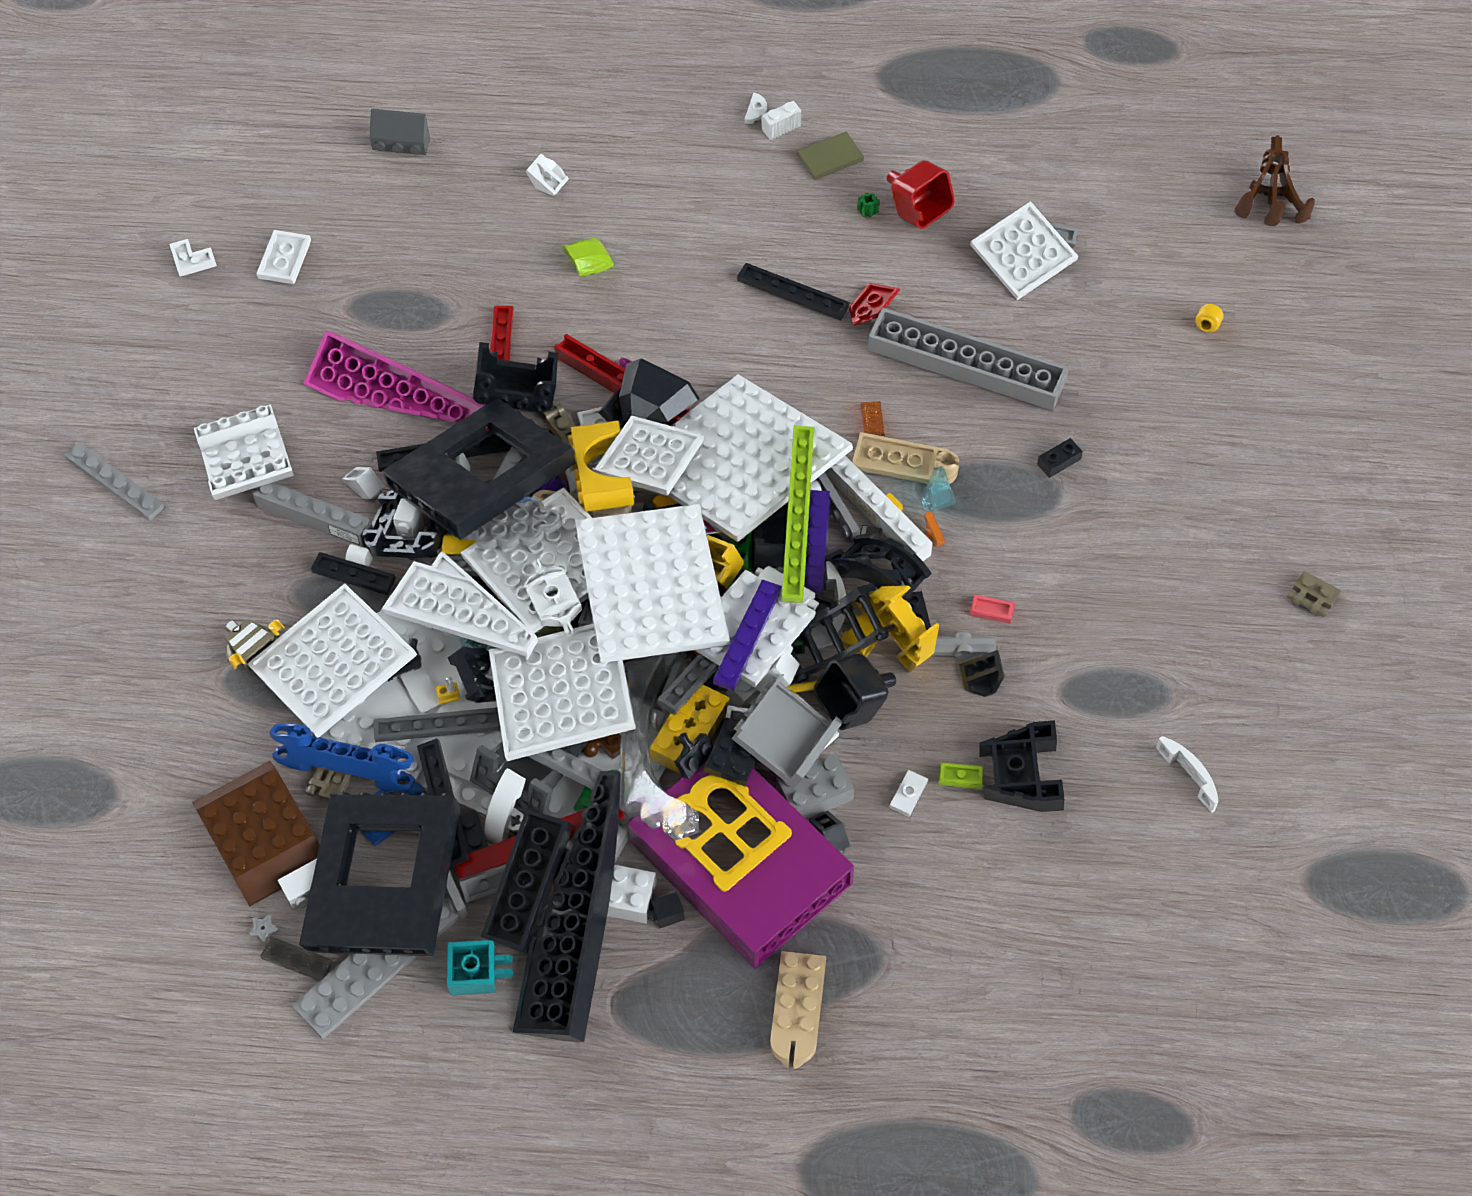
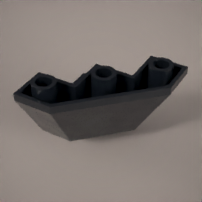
M642 358L626 365L619 395L625 423L628 422L631 416L664 424L700 399L689 381Z

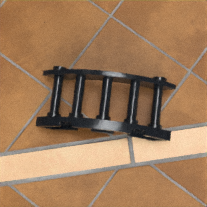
M873 583L856 587L849 594L839 600L840 605L833 609L826 607L815 613V617L800 633V637L804 638L816 664L802 668L793 649L791 655L800 665L792 682L796 680L798 683L803 682L809 678V675L825 669L830 661L854 655L874 642L882 641L889 637L888 633L895 626L891 624L882 627L870 602V595L876 591ZM858 603L863 605L875 630L867 637H865L853 612L854 606ZM840 614L846 615L858 640V643L845 649L832 623L834 621L833 618ZM821 624L825 626L838 654L823 660L811 635V629Z

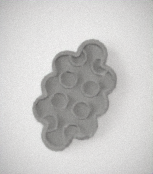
M530 500L522 504L517 502L463 539L475 540L476 545L482 549H492L498 545L503 548H513L519 544L534 545L543 539L544 533L558 530L562 525V518L558 511L545 509L544 504L540 501Z

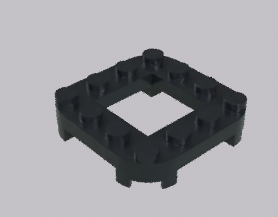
M393 490L385 495L381 493L377 498L380 505L369 530L364 529L362 534L370 553L381 557H435L443 544V537L447 535L448 531L430 518L424 532H419L417 537L390 536L395 525L393 522L395 512L400 500L404 498Z

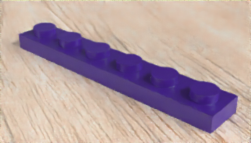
M763 579L761 580L713 679V684L734 691L778 600L782 586Z

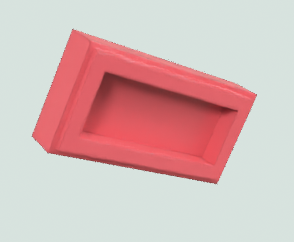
M974 594L970 616L1011 624L1015 603Z

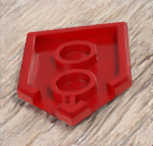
M868 283L849 307L853 325L857 326L878 318L882 308H887L899 293L900 288Z

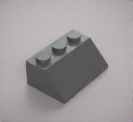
M371 108L369 138L372 150L426 155L431 139L426 114Z

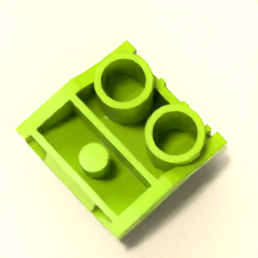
M597 237L562 245L564 253L568 255L569 261L573 263L579 276L586 277L592 273L597 274L614 267L611 257Z

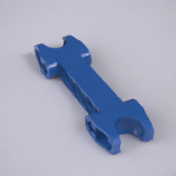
M276 724L270 730V737L274 741L283 744V746L276 748L272 754L273 759L277 763L291 769L306 771L316 766L373 779L377 788L386 791H411L415 783V778L411 774L402 771L410 768L414 762V757L409 752L395 746L378 744L369 749L321 737L317 738L311 735L308 727L299 724ZM286 731L288 734H277V732ZM282 753H287V754H288V755L285 756V757L279 756V755L282 754ZM405 758L407 761L399 762L398 759ZM398 781H408L409 783L403 785L399 784Z

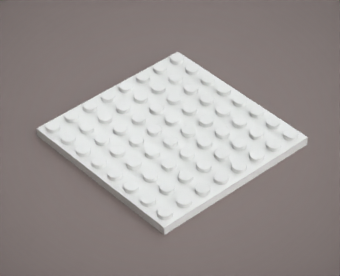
M738 374L680 418L679 421L671 425L672 427L702 434L704 441L668 496L682 506L699 504L702 518L739 542L788 502L794 425L814 427L811 482L853 449L852 443Z

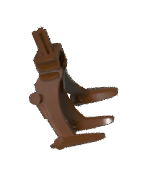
M1279 135L1271 137V149L1264 152L1262 165L1260 166L1262 174L1258 181H1252L1249 187L1251 190L1241 197L1234 211L1237 216L1247 218L1257 193H1264V195L1268 196V204L1270 205V211L1264 219V224L1268 226L1278 225L1283 215L1285 205L1283 201L1277 202L1276 196L1285 195L1289 203L1293 204L1298 211L1295 216V223L1297 224L1304 223L1310 219L1315 204L1314 198H1309L1305 204L1299 198L1289 174V152L1282 151V137ZM1267 172L1271 174L1270 186L1261 184ZM1278 174L1282 185L1280 187H1277Z

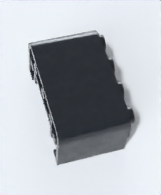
M479 342L473 399L475 402L486 405L498 398L502 402L508 403L513 409L534 412L551 410L557 380L558 353L548 351V356L545 359L541 360V358L537 357L536 365L497 359L498 352H491L489 343Z

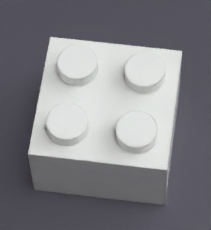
M614 865L607 916L647 924L649 909H651L652 905L651 900H653L657 885L656 873Z

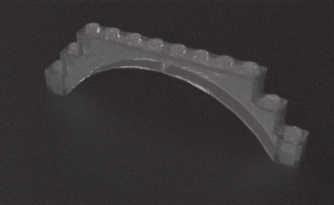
M682 652L639 657L623 663L636 729L621 732V758L619 763L621 772L619 808L631 818L640 815L641 820L652 829L662 826L663 831L675 841L699 833V813L687 803L664 792L654 775L650 762L648 735L650 718L657 695L668 672Z

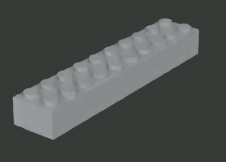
M882 308L868 339V351L1052 411L1066 382L1068 372L1067 366L886 308Z

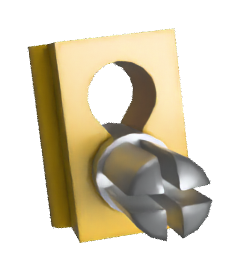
M447 677L445 685L436 686L439 704L461 700L457 682L453 683L451 677H449L450 683Z

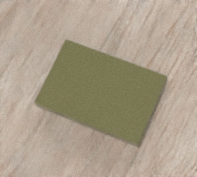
M847 131L797 151V155L814 180L864 161L863 154Z

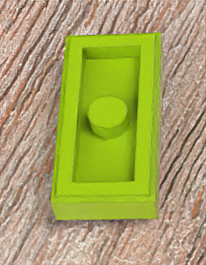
M941 762L938 785L982 790L984 767Z

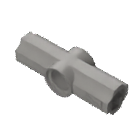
M959 632L954 636L937 637L935 651L932 656H955L957 659L965 660L973 655H985L996 650L995 636H972L967 632Z

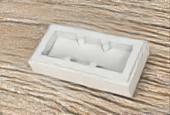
M908 770L889 808L909 817L928 783V778Z

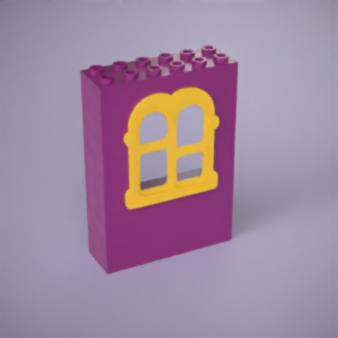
M707 759L690 779H684L681 776L675 785L668 786L658 799L651 800L641 813H636L629 819L627 823L629 838L636 849L756 969L853 884L854 865L754 768L745 787L704 772ZM724 788L729 790L747 807V810L731 824H726L708 805V795L715 789ZM689 811L701 812L712 822V826L695 840L690 839L680 827L681 818ZM757 817L771 831V834L757 847L750 848L736 832L751 818ZM717 833H723L744 854L743 859L726 872L722 871L701 849Z

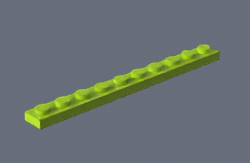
M794 425L781 602L803 603L814 439V427Z

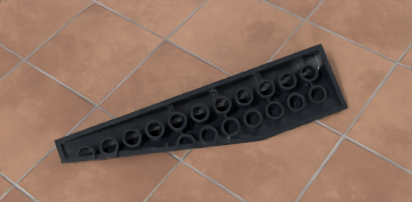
M600 771L589 797L591 799L589 807L584 809L582 814L583 822L580 829L576 830L573 836L575 841L572 849H568L555 880L556 888L554 893L549 895L546 902L548 907L545 915L540 917L538 932L531 939L513 1027V1033L572 1042H584L606 926L615 864L620 804V771Z

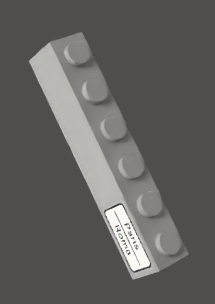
M273 482L257 487L253 493L257 508L361 547L366 545L362 534L364 529L369 530L371 526L369 518Z

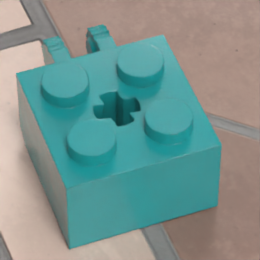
M490 940L448 942L447 986L450 995L496 993V979L510 978L513 975L512 969H496V965L512 964L513 957L511 955H496L494 941Z

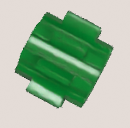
M867 192L865 195L858 197L857 211H860L863 217L867 216L870 218L872 215L879 213L880 199H877L875 194Z

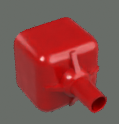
M922 160L910 169H906L903 174L892 170L887 175V182L892 184L893 201L895 202L898 216L919 229L928 227L950 211L954 205L955 198L949 172L929 161Z

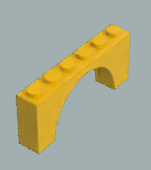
M619 421L571 427L572 435H568L569 445L575 451L576 464L573 465L579 504H584L585 512L634 505L630 477L604 476L587 467L593 459L606 453L621 432Z

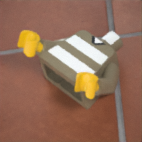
M245 620L240 625L235 621H230L225 627V630L229 633L225 638L228 643L225 647L227 661L234 670L237 669L236 666L242 664L245 670H249L248 663L275 641L273 634L278 636V631L285 627L279 620H274L271 623Z

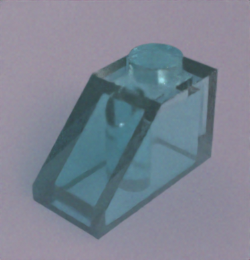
M943 465L934 468L923 492L924 498H922V503L929 512L956 504Z

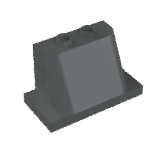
M503 741L492 750L483 745L477 748L470 782L493 796L504 771L508 768L526 779L521 797L515 801L514 808L523 815L526 808L547 814L553 788L564 776L563 774L528 756L507 761L504 754Z

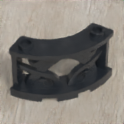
M877 534L856 535L853 539L854 544L841 558L832 561L841 578H858L873 583L878 589L882 586H901L903 581L905 586H910V589L902 596L906 601L922 581L932 574L926 564L915 553L912 555L904 549L905 545L891 538L887 540L879 538ZM885 558L891 561L893 570L880 569L873 565L870 559Z
M463 646L448 657L450 664L456 666L467 692L465 695L466 700L475 703L496 701L494 681L485 676L491 667L489 651H486L485 648Z

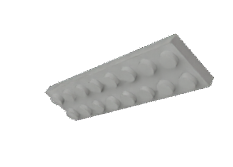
M445 900L443 901L437 938L460 918L457 912L453 913L450 905ZM351 954L292 1007L324 1039L417 956Z

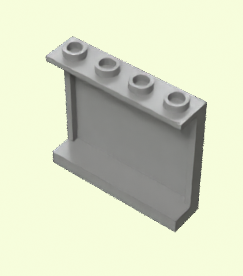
M781 674L777 680L772 678L765 687L768 691L766 693L762 691L756 698L755 702L758 704L756 707L751 705L744 714L747 719L745 721L741 719L734 727V730L737 732L731 739L794 788L804 778L839 729L842 720L836 716L830 723L781 684L780 680L784 676V674Z

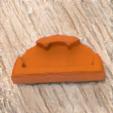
M924 513L927 528L925 530L926 537L932 542L934 547L944 545V536L933 513Z

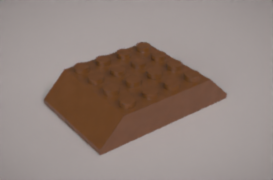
M271 761L192 802L249 907L281 890L282 888L278 882L280 878L317 859L320 844Z

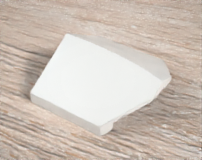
M540 154L525 171L536 189L555 196L569 179L560 166L553 160L544 157L543 154Z

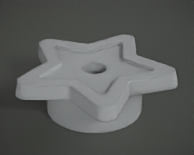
M268 915L263 919L253 918L254 927L249 932V936H257L265 943L267 938L278 931L277 927L272 925V916Z

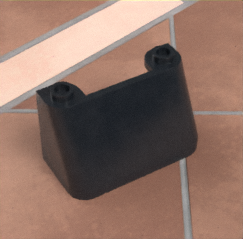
M788 502L752 530V572H755L758 567L764 570L767 566L774 569L784 566ZM807 543L806 556H809L810 544Z

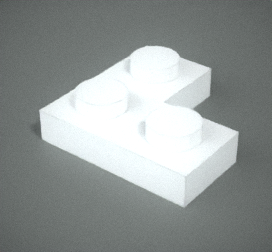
M188 239L170 244L180 277L217 266L211 247L192 253Z

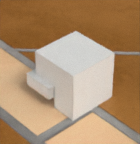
M791 645L756 686L760 693L762 691L766 693L768 689L765 687L772 678L777 680L781 674H784L780 683L785 687L791 684L800 665L791 655L793 650Z

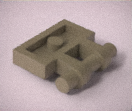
M1303 571L1293 587V590L1298 592V594L1290 590L1287 598L1293 600V603L1298 606L1306 607L1310 610V613L1325 617L1328 610L1322 606L1330 609L1340 595L1341 590Z
M315 766L316 771L313 778H310L307 783L306 794L313 797L316 790H320L319 798L329 801L330 794L346 792L353 775ZM324 773H328L325 781H321Z

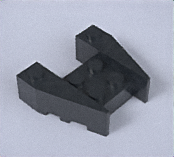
M1055 720L1032 722L1026 724L1024 728L1008 731L1003 736L993 737L979 743V757L992 756L995 784L984 785L985 800L1039 812L1064 810L1065 798L1062 779L1040 781L1037 753L1052 752L1057 749Z

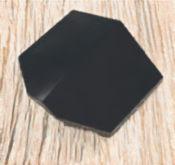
M998 650L959 664L965 690L983 697L995 694L1005 677Z

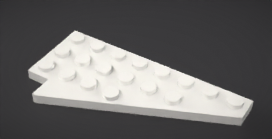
M440 552L432 566L414 561L382 608L385 614L526 657L530 655L538 642L537 636L444 552Z

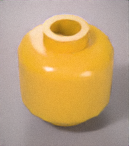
M1215 304L1203 305L1195 319L1197 327L1207 333L1216 331L1223 320V311Z

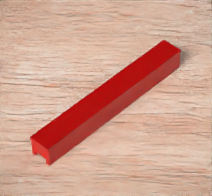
M568 334L564 335V340L559 345L556 344L554 346L555 352L558 353V360L613 393L621 388L625 368ZM686 408L665 424L668 426L673 425L690 412V408Z

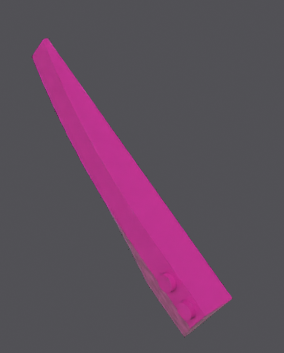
M328 330L325 331L304 381V385L339 401L347 399L356 404H365L372 407L452 422H460L485 406L475 402L472 397L345 336Z

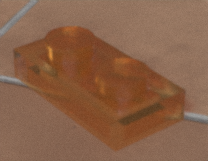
M862 402L861 415L864 433L885 437L881 402Z

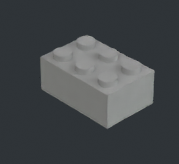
M836 753L816 760L804 778L794 788L781 777L776 776L777 791L805 819L854 799V788Z

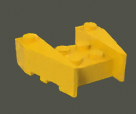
M882 586L870 595V602L883 627L894 624L895 628L889 634L902 650L896 657L910 673L934 654L939 624L936 623L927 630L923 620L914 614L910 603L902 598L910 589V586ZM859 604L858 607L869 620L863 605Z

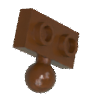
M617 733L593 739V741L589 740L583 748L582 754L585 757L592 758L597 755L599 748H601L613 760L629 749V743Z

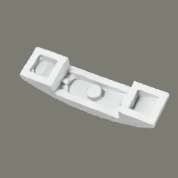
M826 561L824 575L825 590H834L835 601H837L836 606L840 605L839 600L846 596L845 587L834 565L830 561ZM843 614L833 618L834 621L832 622L838 635H840L845 615Z
M1160 737L1156 749L1169 764L1175 760L1180 763L1200 787L1198 798L1211 813L1214 812L1218 804V795L1213 780L1206 768L1182 745L1166 737Z
M508 768L504 771L495 789L485 820V838L494 844L509 838L510 830L507 828L515 801L521 797L526 780Z

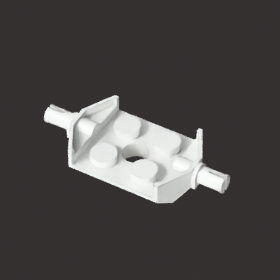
M540 559L534 560L532 565L535 573L528 577L524 586L540 617L542 626H562L566 636H570V633L573 635L575 631L571 622L582 611V606L564 569L556 566L545 568L542 566ZM551 590L558 592L555 596L547 595Z

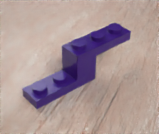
M810 490L807 534L810 553L809 556H806L804 587L812 592L823 593L830 491Z

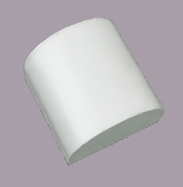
M350 544L346 553V560L369 566L373 559L369 549Z

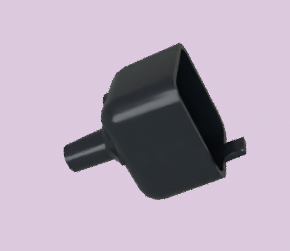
M854 654L830 661L814 685V694L832 721L836 716L842 720L839 730H846L866 724L873 719L888 697V688L895 686L896 677L892 672L879 674L878 670L874 669L864 655Z

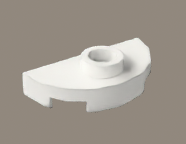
M753 92L745 116V124H753L754 121L762 118L761 115L767 113V102L765 98Z

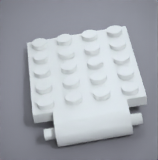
M767 566L764 570L758 567L755 575L745 570L721 597L730 644L761 580L763 579L782 586L783 574L770 566ZM804 587L803 603L781 602V591L740 679L753 687L758 685L780 656L784 654L815 617L816 611L814 610L819 603L814 600V592ZM730 645L697 649L695 651L720 666Z

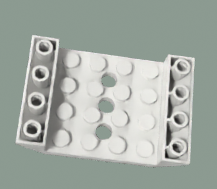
M271 404L260 406L248 412H240L228 418L224 417L208 424L204 423L194 428L209 478L210 490L215 500L294 476Z

